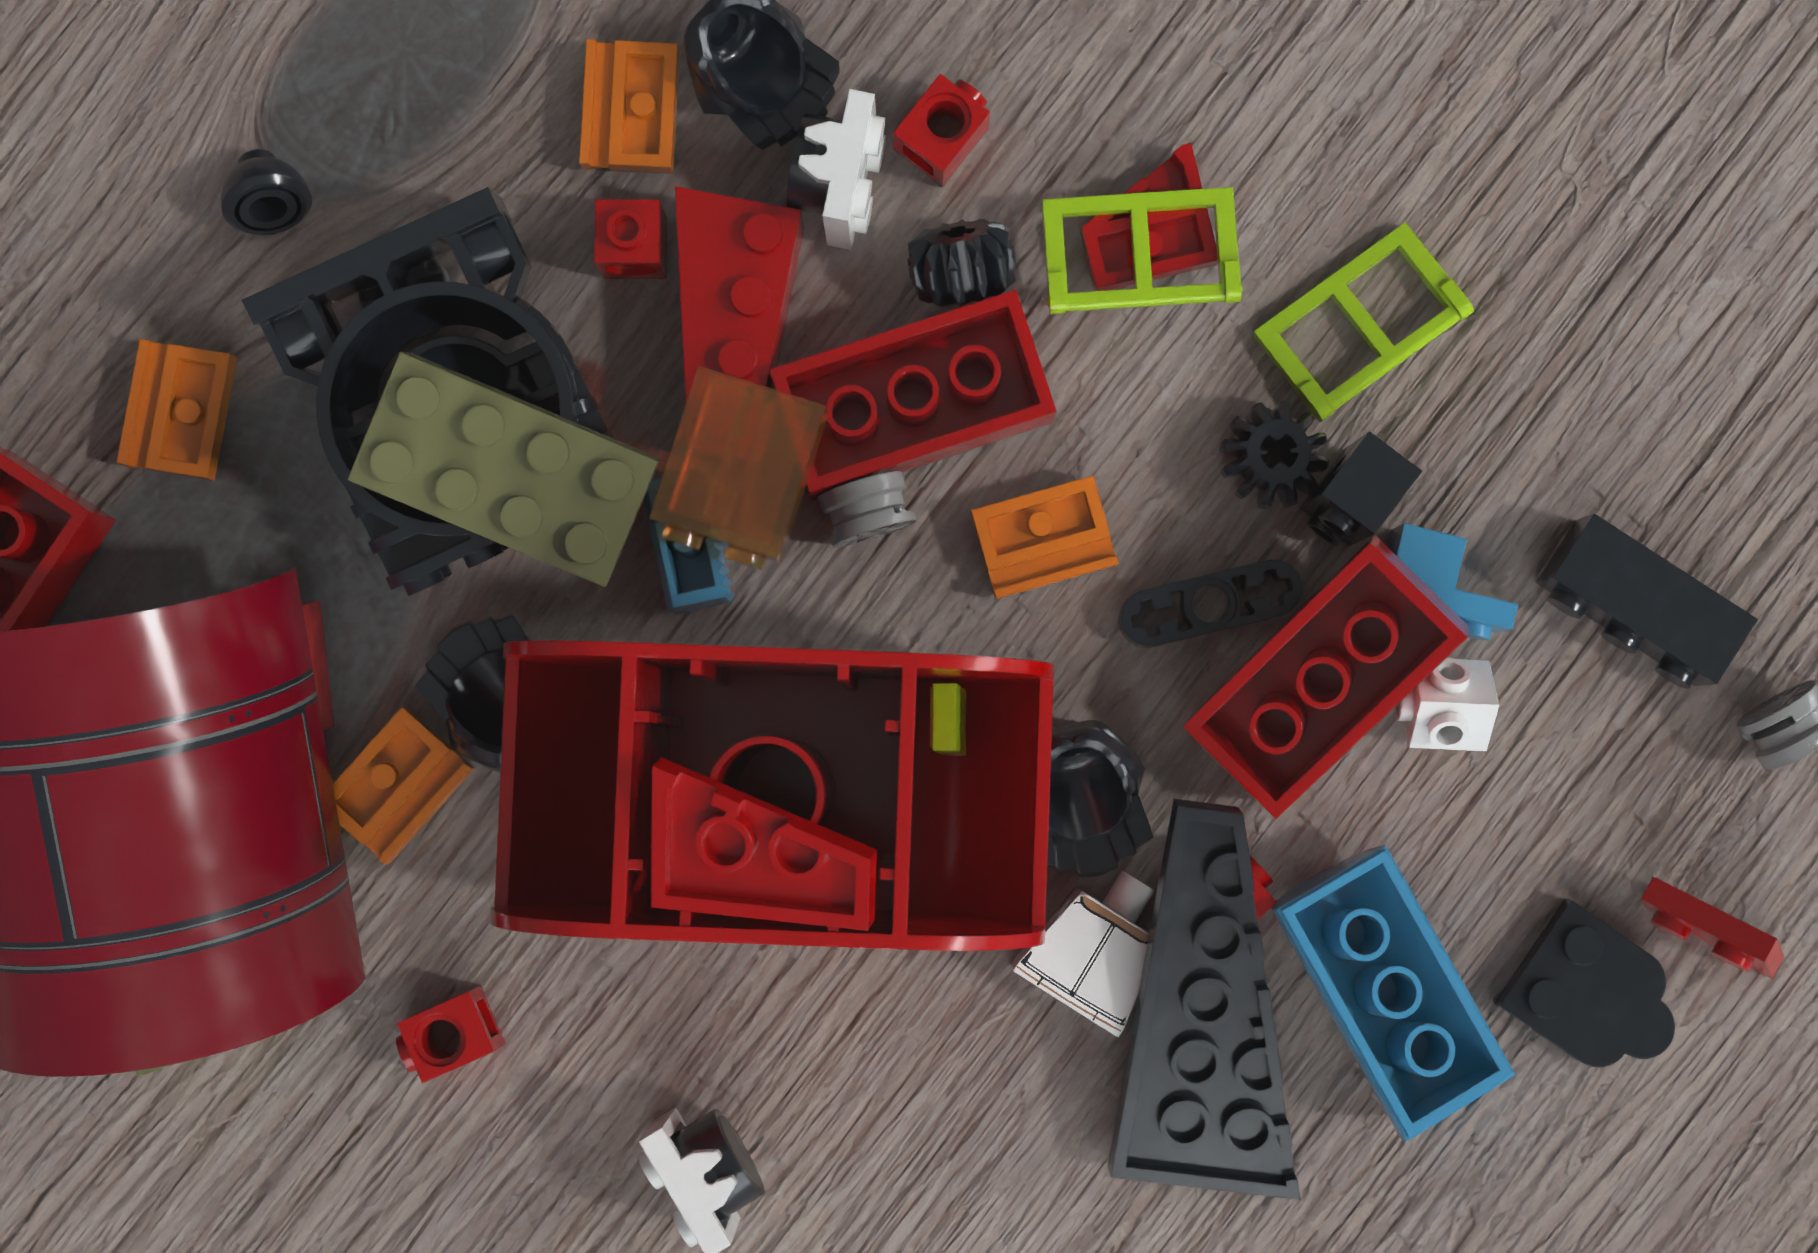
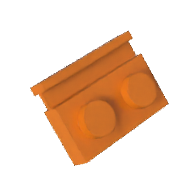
M586 39L579 164L583 170L610 168L611 171L673 174L680 61L678 43L615 40L614 43L597 42L596 39Z
M139 339L116 463L125 467H135L215 481L237 357L229 353L169 343L161 344Z
M1094 475L970 511L995 600L1119 564L1111 542V534Z
M401 707L333 783L339 824L363 846L366 845L378 856L377 859L384 865L391 864L475 770V767L458 755L444 739L408 707Z

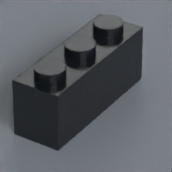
M1595 513L1575 520L1535 582L1550 592L1547 600L1555 608L1577 619H1581L1583 615H1586L1604 627L1601 635L1609 643L1631 654H1635L1637 650H1640L1658 662L1655 671L1659 675L1685 689H1689L1691 685L1718 684L1758 621L1756 617Z

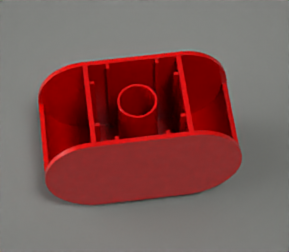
M566 640L513 641L504 643L503 658L506 659L495 898L494 907L491 908L490 919L492 926L526 933L585 938L930 951L1008 950L1035 947L1045 943L1054 664L1001 657L907 652ZM957 683L966 690V756H943L930 748V687H933V684ZM662 757L876 849L875 921L870 929L864 931L651 908L652 765Z

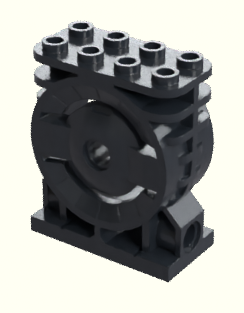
M488 187L242 299L253 325L261 326L284 374L318 386L316 416L319 435L327 459L338 479L345 486L354 504L350 508L355 518H361L371 538L368 544L372 553L378 552L389 575L385 579L390 589L392 590L403 585L408 596L431 587L452 575L448 566L451 562L463 557L469 569L503 553L509 547L348 481L354 462L373 419L371 417L354 425L352 412L377 400L380 380L387 365L397 351L406 343L429 330L453 325L484 329L506 341L528 332L535 342L507 355L492 344L464 336H447L432 339L417 346L409 353L416 354L533 405L558 394L560 408L552 411V413L613 438L598 410L599 406L594 396L591 395L578 364L574 360L561 334L541 312L521 298L532 266L512 226V219L502 198ZM452 249L468 284L437 281L407 286L405 281L410 268ZM512 273L504 296L496 293L491 282ZM378 283L384 296L362 309L342 329L331 307V301L343 300ZM325 359L321 373L306 368Z

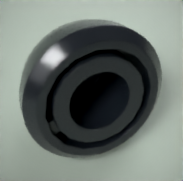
M263 149L250 150L239 158L238 165L227 176L221 193V210L224 219L235 229L255 235L277 234L294 227L307 216L312 205L311 193L299 172L283 160L275 158L271 152Z

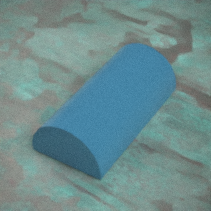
M1386 845L1365 850L1321 871L1284 894L1271 908L1402 1140L1409 1141L1516 1075Z

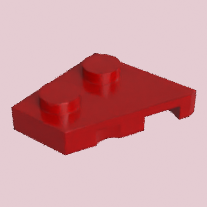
M1192 144L1181 145L1172 153L1169 159L1146 178L1142 177L1124 194L1202 189ZM1207 208L1147 212L1152 280L1218 264L1216 242ZM1130 213L1096 215L1081 228L1080 232L1094 291H1108L1134 285Z
M1654 876L1641 898L1646 908L1654 913L1650 920L1652 924L1685 941L1690 934L1713 946L1711 953L1714 956L1740 970L1748 972L1752 968L1773 979L1784 958L1777 938Z

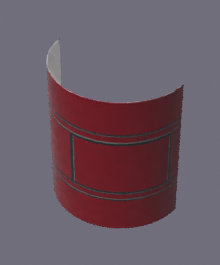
M296 567L279 576L247 587L171 606L75 623L0 631V1069L33 1076L76 1077L124 1073L177 1064L232 1050L284 1032L324 1013L351 995L366 978Z

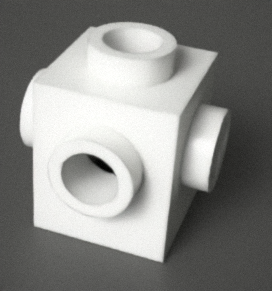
M1446 658L1394 707L1396 721L1405 722L1409 748L1487 751L1499 709V700L1490 661Z

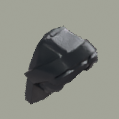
M710 0L686 27L684 49L693 88L703 113L728 115L743 134L761 150L774 143H778L782 147L797 137L804 113L826 117L828 114L826 106L836 93L833 85L840 74L839 61L805 38L800 17L776 0Z
M513 615L498 620L489 617L475 624L469 621L452 629L437 645L438 651L425 664L427 671L415 685L422 696L446 720L450 746L467 759L496 772H501L506 659L503 658V645L505 642L529 641Z
M1086 720L1052 728L1047 867L1056 868L1058 873H1077L1079 877H1099L1117 869L1119 862L1134 856L1136 848L1153 838L1149 821L1138 795L1145 768L1128 744L1102 721Z

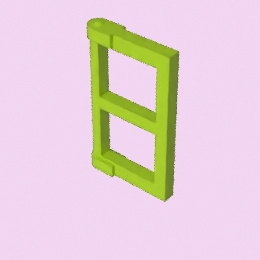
M1233 187L1042 199L1048 294L1046 305L1049 308V314L1207 302H1241L1243 287L1241 285L1240 262L1238 259ZM1214 208L1219 283L1153 288L1147 212ZM1130 213L1135 289L1068 293L1063 217Z
M1405 222L1253 332V337L1291 384L1310 413L1319 422H1323L1334 414L1336 409L1455 323L1464 320L1472 314L1474 308L1454 280L1449 278ZM1399 250L1445 310L1394 346L1347 286L1393 252ZM1332 298L1378 358L1326 395L1280 334L1325 301Z

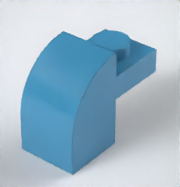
M1406 523L1391 529L1387 547L1469 626L1468 638L1489 641L1491 632L1498 633L1513 629L1518 604L1456 589L1467 542L1466 538Z

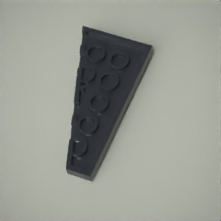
M1173 799L1109 1154L1108 1169L1112 1178L1301 1200L1291 1151L1293 1144L1290 1124L1286 1117L1282 1085L1284 1083L1270 990L1265 976L1261 931L1258 928L1253 891H1255L1244 814L1239 807Z

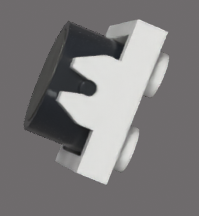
M849 89L843 120L804 113L798 129L789 172L786 205L789 208L821 214L828 246L852 250L855 232L866 234L868 230L873 196H870L872 180L867 179L868 171L879 173L886 143V135H883L885 117L876 116L875 94Z
M675 1107L655 1119L642 1136L639 1143L644 1151L638 1154V1160L653 1187L658 1190L665 1186L678 1209L672 1212V1218L687 1245L692 1248L699 1244L704 1253H718L732 1243L741 1219L737 1211L765 1194L764 1185L739 1135L718 1109L710 1111L686 1126Z

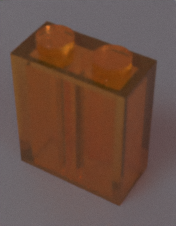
M698 366L649 517L656 525L665 527L661 538L695 550H700L702 540L710 541L728 547L725 559L758 570H763L766 559L781 564L829 416L826 406Z

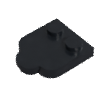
M1565 898L1494 1002V1004L1575 1060L1592 1067L1612 1065L1620 1060L1624 1054L1637 1059L1656 1057L1669 1047L1675 1033L1673 1015L1668 1006L1661 1001L1666 988V976L1659 961L1579 904Z

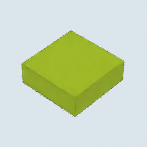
M937 683L930 687V748L943 756H966V690L957 683Z

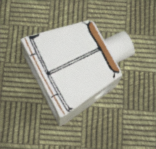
M1121 871L1102 903L1077 888L1045 923V943L1035 947L1023 948L1011 963L1012 970L1119 1038L1139 993L1149 932L1136 925L1135 922L1155 891L1124 871Z

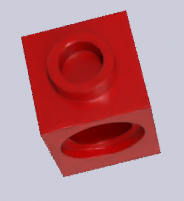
M939 74L893 132V150L943 187L988 130L990 111L985 108L987 104L986 99L969 83L958 79L953 84L942 74ZM939 115H950L961 123L962 129L953 137L941 138L930 131L928 124Z
M595 199L594 263L604 279H667V216L659 199Z
M481 985L397 1023L401 1033L400 1036L396 1037V1046L400 1058L409 1072L417 1071L422 1083L493 1053L506 1044ZM437 1020L449 1021L458 1029L460 1044L456 1052H445L434 1043L432 1029Z

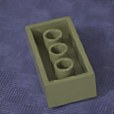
M400 352L354 462L348 481L606 587L660 458L416 354Z

